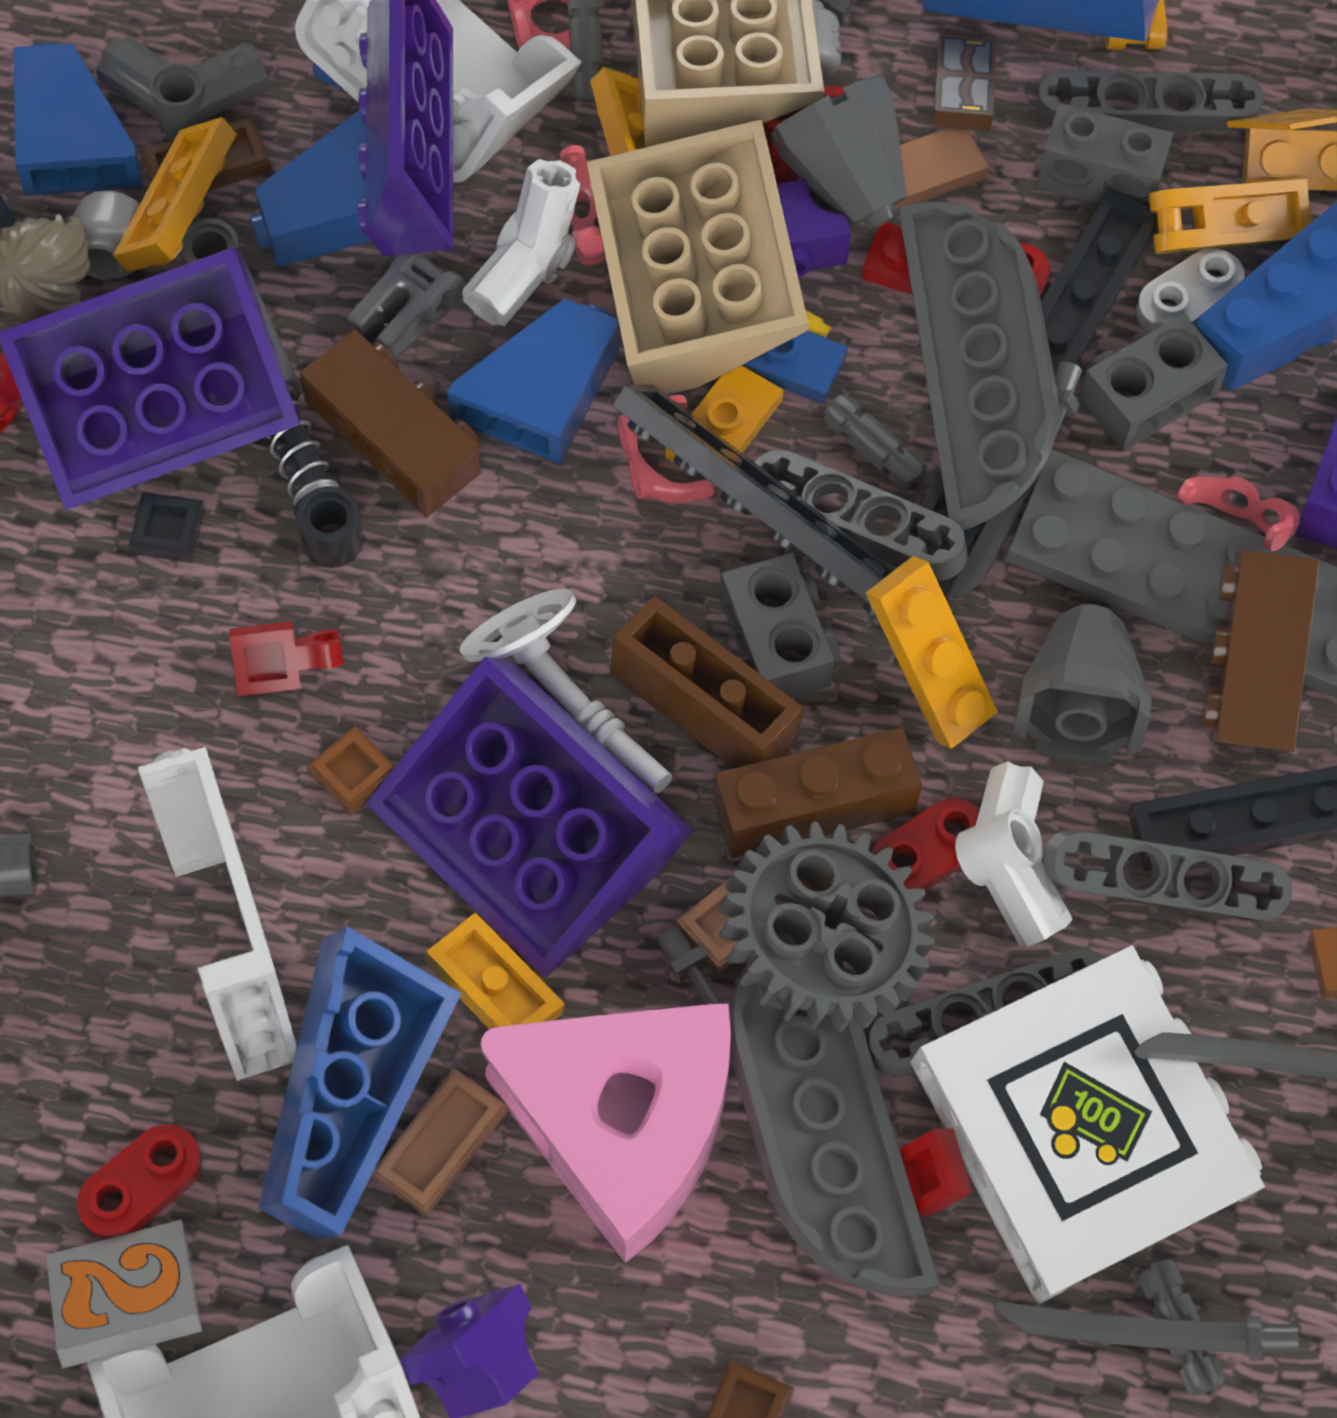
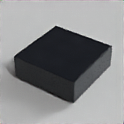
M143 492L129 542L131 554L192 563L205 513L204 501Z

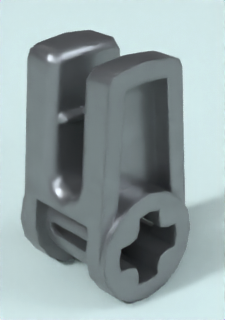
M427 252L398 255L384 276L348 315L346 319L347 331L350 333L356 329L368 341L381 327L385 328L377 337L376 342L385 346L395 360H397L433 323L439 322L458 303L465 281L454 271H447L445 273L429 262ZM402 309L390 323H386L398 310Z

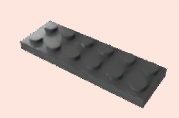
M1052 449L1039 474L1004 561L1211 646L1215 626L1225 627L1229 601L1218 599L1222 566L1224 562L1234 563L1235 552L1247 550L1311 559L1317 558L1286 545L1272 552L1263 547L1264 536ZM1320 560L1303 685L1337 698V567Z

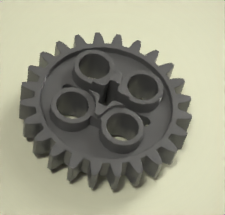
M812 822L803 839L792 825L786 826L778 841L770 835H766L756 849V852L748 850L738 865L739 870L733 872L725 888L730 893L723 900L719 912L730 917V919H727L719 934L720 938L738 941L726 959L728 963L734 964L747 962L749 969L740 981L741 985L744 987L761 982L766 989L761 996L759 1004L764 1007L773 1002L777 997L785 1002L783 1019L789 1021L798 1009L807 1011L808 1025L812 1030L817 1028L825 1015H830L832 1024L837 1032H843L851 1021L852 1014L863 1028H866L877 1016V1011L888 1018L900 1004L899 999L906 1002L918 986L915 981H919L929 968L930 964L923 957L934 946L935 939L923 934V932L933 921L934 917L931 913L915 910L926 895L924 889L918 888L906 889L903 883L912 872L910 866L901 867L893 871L887 865L893 850L888 847L875 856L868 851L870 835L864 833L854 845L847 842L846 830L844 825L841 824L837 826L830 838H825L818 822ZM798 878L811 881L818 888L819 892L807 889ZM774 899H778L779 906L775 903ZM858 906L868 908L876 915L878 921L867 918L862 914ZM774 931H782L790 935L796 942V946L785 944L777 937ZM839 959L850 964L857 975L844 972L839 968L835 960Z

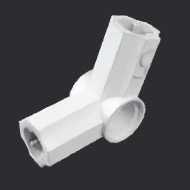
M538 159L527 167L517 211L503 227L497 241L496 251L462 290L463 302L472 309L475 315L493 326L501 325L505 327L542 281L548 284L552 283L557 278L554 271L558 267L564 269L573 255L576 241L573 236L568 234L581 184L576 179V169L561 160L544 161Z
M1007 761L990 769L976 826L958 834L955 849L959 864L966 876L976 885L987 886L1019 946L1026 945L1029 947L1046 940L1051 935L1064 929L1073 918L1041 862L1044 846L1041 834L1034 821L1044 781L1031 766L1021 767Z

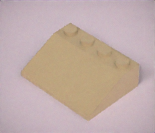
M631 0L645 148L760 119L764 123L824 98L812 0Z
M762 119L587 162L627 366L634 385H654L666 395L697 388L810 330Z

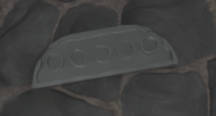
M947 202L913 203L900 206L899 213L948 516L958 523L962 530H966L984 523L1004 511L1035 481L1051 453L1056 438L1059 420L1058 394L1036 277L1017 239L1000 222L995 224L982 216L974 214L968 206Z
M775 931L777 937L785 944L796 946V942L790 935L782 931ZM836 959L835 961L839 968L846 972L843 961ZM746 964L736 982L729 1005L730 1055L766 1185L782 1223L802 1250L816 1263L831 1274L852 1285L876 1293L894 1296L932 1294L940 1284L862 1026L852 1014V1019L843 1032H837L832 1024L830 1015H825L817 1028L812 1030L808 1025L807 1011L798 1009L789 1021L784 1020L783 1009L785 1002L777 997L773 1002L764 1007L759 1004L761 996L766 989L761 982L744 987L741 985L740 981L749 969L748 964Z

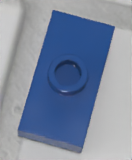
M806 331L742 364V366L782 389L825 404L847 358L848 346Z

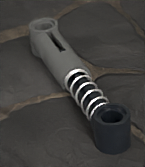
M213 218L197 220L189 225L182 239L183 246L180 251L182 264L191 263L232 247L239 249L300 421V425L266 438L272 440L270 444L272 456L281 460L279 473L290 481L288 493L290 497L294 498L293 513L299 525L303 550L310 561L319 566L328 568L345 566L358 556L364 541L358 504L349 492L339 488L337 482L329 479L326 471L329 463L320 460L317 453L320 443L311 440L308 433L311 423L304 421L299 412L303 404L297 400L301 396L302 387L241 253L236 231L223 220ZM335 523L343 526L336 532L324 533L318 531L326 524Z

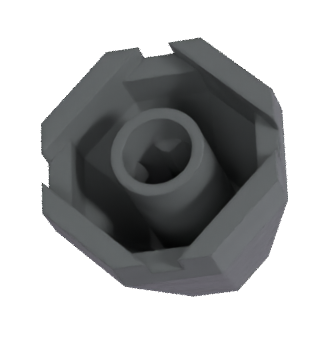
M882 74L857 81L843 88L845 94L832 99L828 95L812 103L778 124L774 128L775 132H771L769 135L779 157L801 179H806L807 185L837 214L845 213L850 227L864 222L868 231L899 216L900 213L896 205L907 197L893 95Z
M1082 604L1061 613L1023 678L1016 707L1014 732L1023 740H1025L1026 732L1035 739V751L1041 756L1104 765L1112 762L1113 751L1127 746L1126 756L1141 751L1150 720L1151 696L1125 624L1109 608L1094 604Z

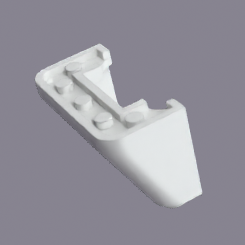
M307 0L295 24L296 38L301 49L359 103V91L361 88L367 87V69L364 68L361 61L359 38L361 33L367 32V8L370 0ZM436 0L453 27V182H461L477 172L570 82L582 62L559 41L545 35L532 37L516 52L460 0Z
M348 1245L311 1259L295 1274L291 1283L292 1296L297 1306L294 1309L170 1363H166L161 1350L156 1344L86 1362L105 1418H420L401 1364Z

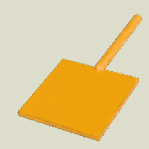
M1302 109L1227 121V127L1293 130L1337 122V110Z

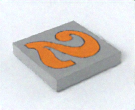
M182 1220L46 1255L56 1351L62 1369L202 1331L188 1242Z

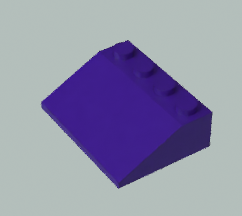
M370 0L367 8V32L361 33L359 38L361 61L364 68L367 69V87L361 88L359 91L360 114L363 122L366 124V143L360 144L358 150L360 172L363 179L366 180V199H362L358 203L360 230L364 236L369 237L383 256L453 250V27L436 0Z
M238 248L226 249L0 332L1 347L65 510L300 425L261 307Z
M484 657L365 803L543 977H548L658 874L694 831L515 663Z

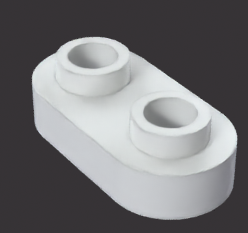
M1204 249L1195 253L1149 282L1143 288L1136 308L1138 322L1145 329L1147 326L1158 321L1164 325L1184 313L1196 326L1198 317L1245 278L1242 264L1234 255L1221 249ZM1216 270L1223 275V277H1213L1209 275L1207 271ZM1170 299L1173 300L1178 306L1169 307L1164 305L1160 300Z

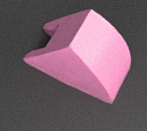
M728 1003L491 1028L482 1037V1054L489 1063L485 1071L487 1083L499 1099L508 1105V1111L625 1263L650 1244L675 1217L693 1191L709 1160L720 1128L726 1098L731 1039Z

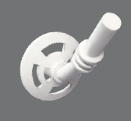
M554 589L522 600L485 621L462 642L460 653L469 662H479L484 657L501 659L513 655L517 664L524 663L527 669L562 708L653 793H660L670 783L672 774L624 732V722L615 718V715L610 710H605V705L600 701L591 702L547 653L550 644L546 637L566 619L576 604V598L570 589ZM557 610H559L556 615H555V613L550 612V611H557ZM502 635V638L498 642H492L498 636Z

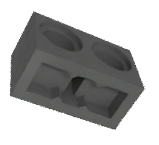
M1059 103L1044 149L1036 188L1100 205L1110 188L1150 207L1148 194L1156 192L1158 189L1173 132Z
M1182 313L1164 325L1158 321L1147 326L1137 335L1132 344L1117 353L1113 350H1108L1092 360L1085 370V378L1079 400L1123 452L1217 396L1228 364L1189 318ZM1164 362H1174L1179 364L1182 368H1174L1167 365ZM1115 390L1128 391L1132 393L1134 397L1122 396L1118 394Z
M794 553L722 572L720 602L742 661L791 698L830 687L834 663H838L841 660L838 641L831 626H821L815 609L820 607L815 581L810 572L801 574ZM774 596L782 599L786 604L772 608L761 604L758 600L763 597ZM785 650H797L807 658L800 662H789L782 659L778 654Z

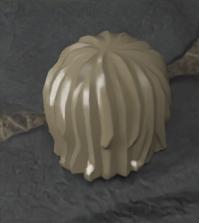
M58 214L53 221L45 218H27L24 222L16 221L12 227L1 228L0 304L8 311H11L15 316L31 321L75 305L82 299L80 296L81 292L74 284L85 278L89 271L90 261L88 260L89 241L86 239L81 219L69 216L68 223H65L61 215Z

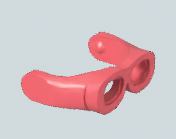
M571 145L561 150L560 159L576 169L575 176L581 184L576 202L586 201L590 205V212L586 217L579 218L574 211L571 218L572 236L576 241L575 253L583 265H595L603 262L606 256L600 228L594 225L598 220L585 151L581 146Z
M668 396L687 410L688 404L685 396ZM625 415L618 416V436L626 459H629V471L637 499L652 498L667 503L681 504L708 498L714 494L712 482L709 480L677 483L664 478L654 471L638 450V435L627 425L630 419Z
M1192 477L1183 483L1178 493V501L1186 505L1202 503L1238 518L1253 521L1260 530L1266 533L1263 547L1272 552L1284 546L1299 526V513L1292 504L1281 498L1260 500L1256 487L1241 477ZM1231 490H1236L1247 497V508L1237 506L1229 500ZM1268 508L1278 514L1279 523L1273 525L1265 519L1264 513Z

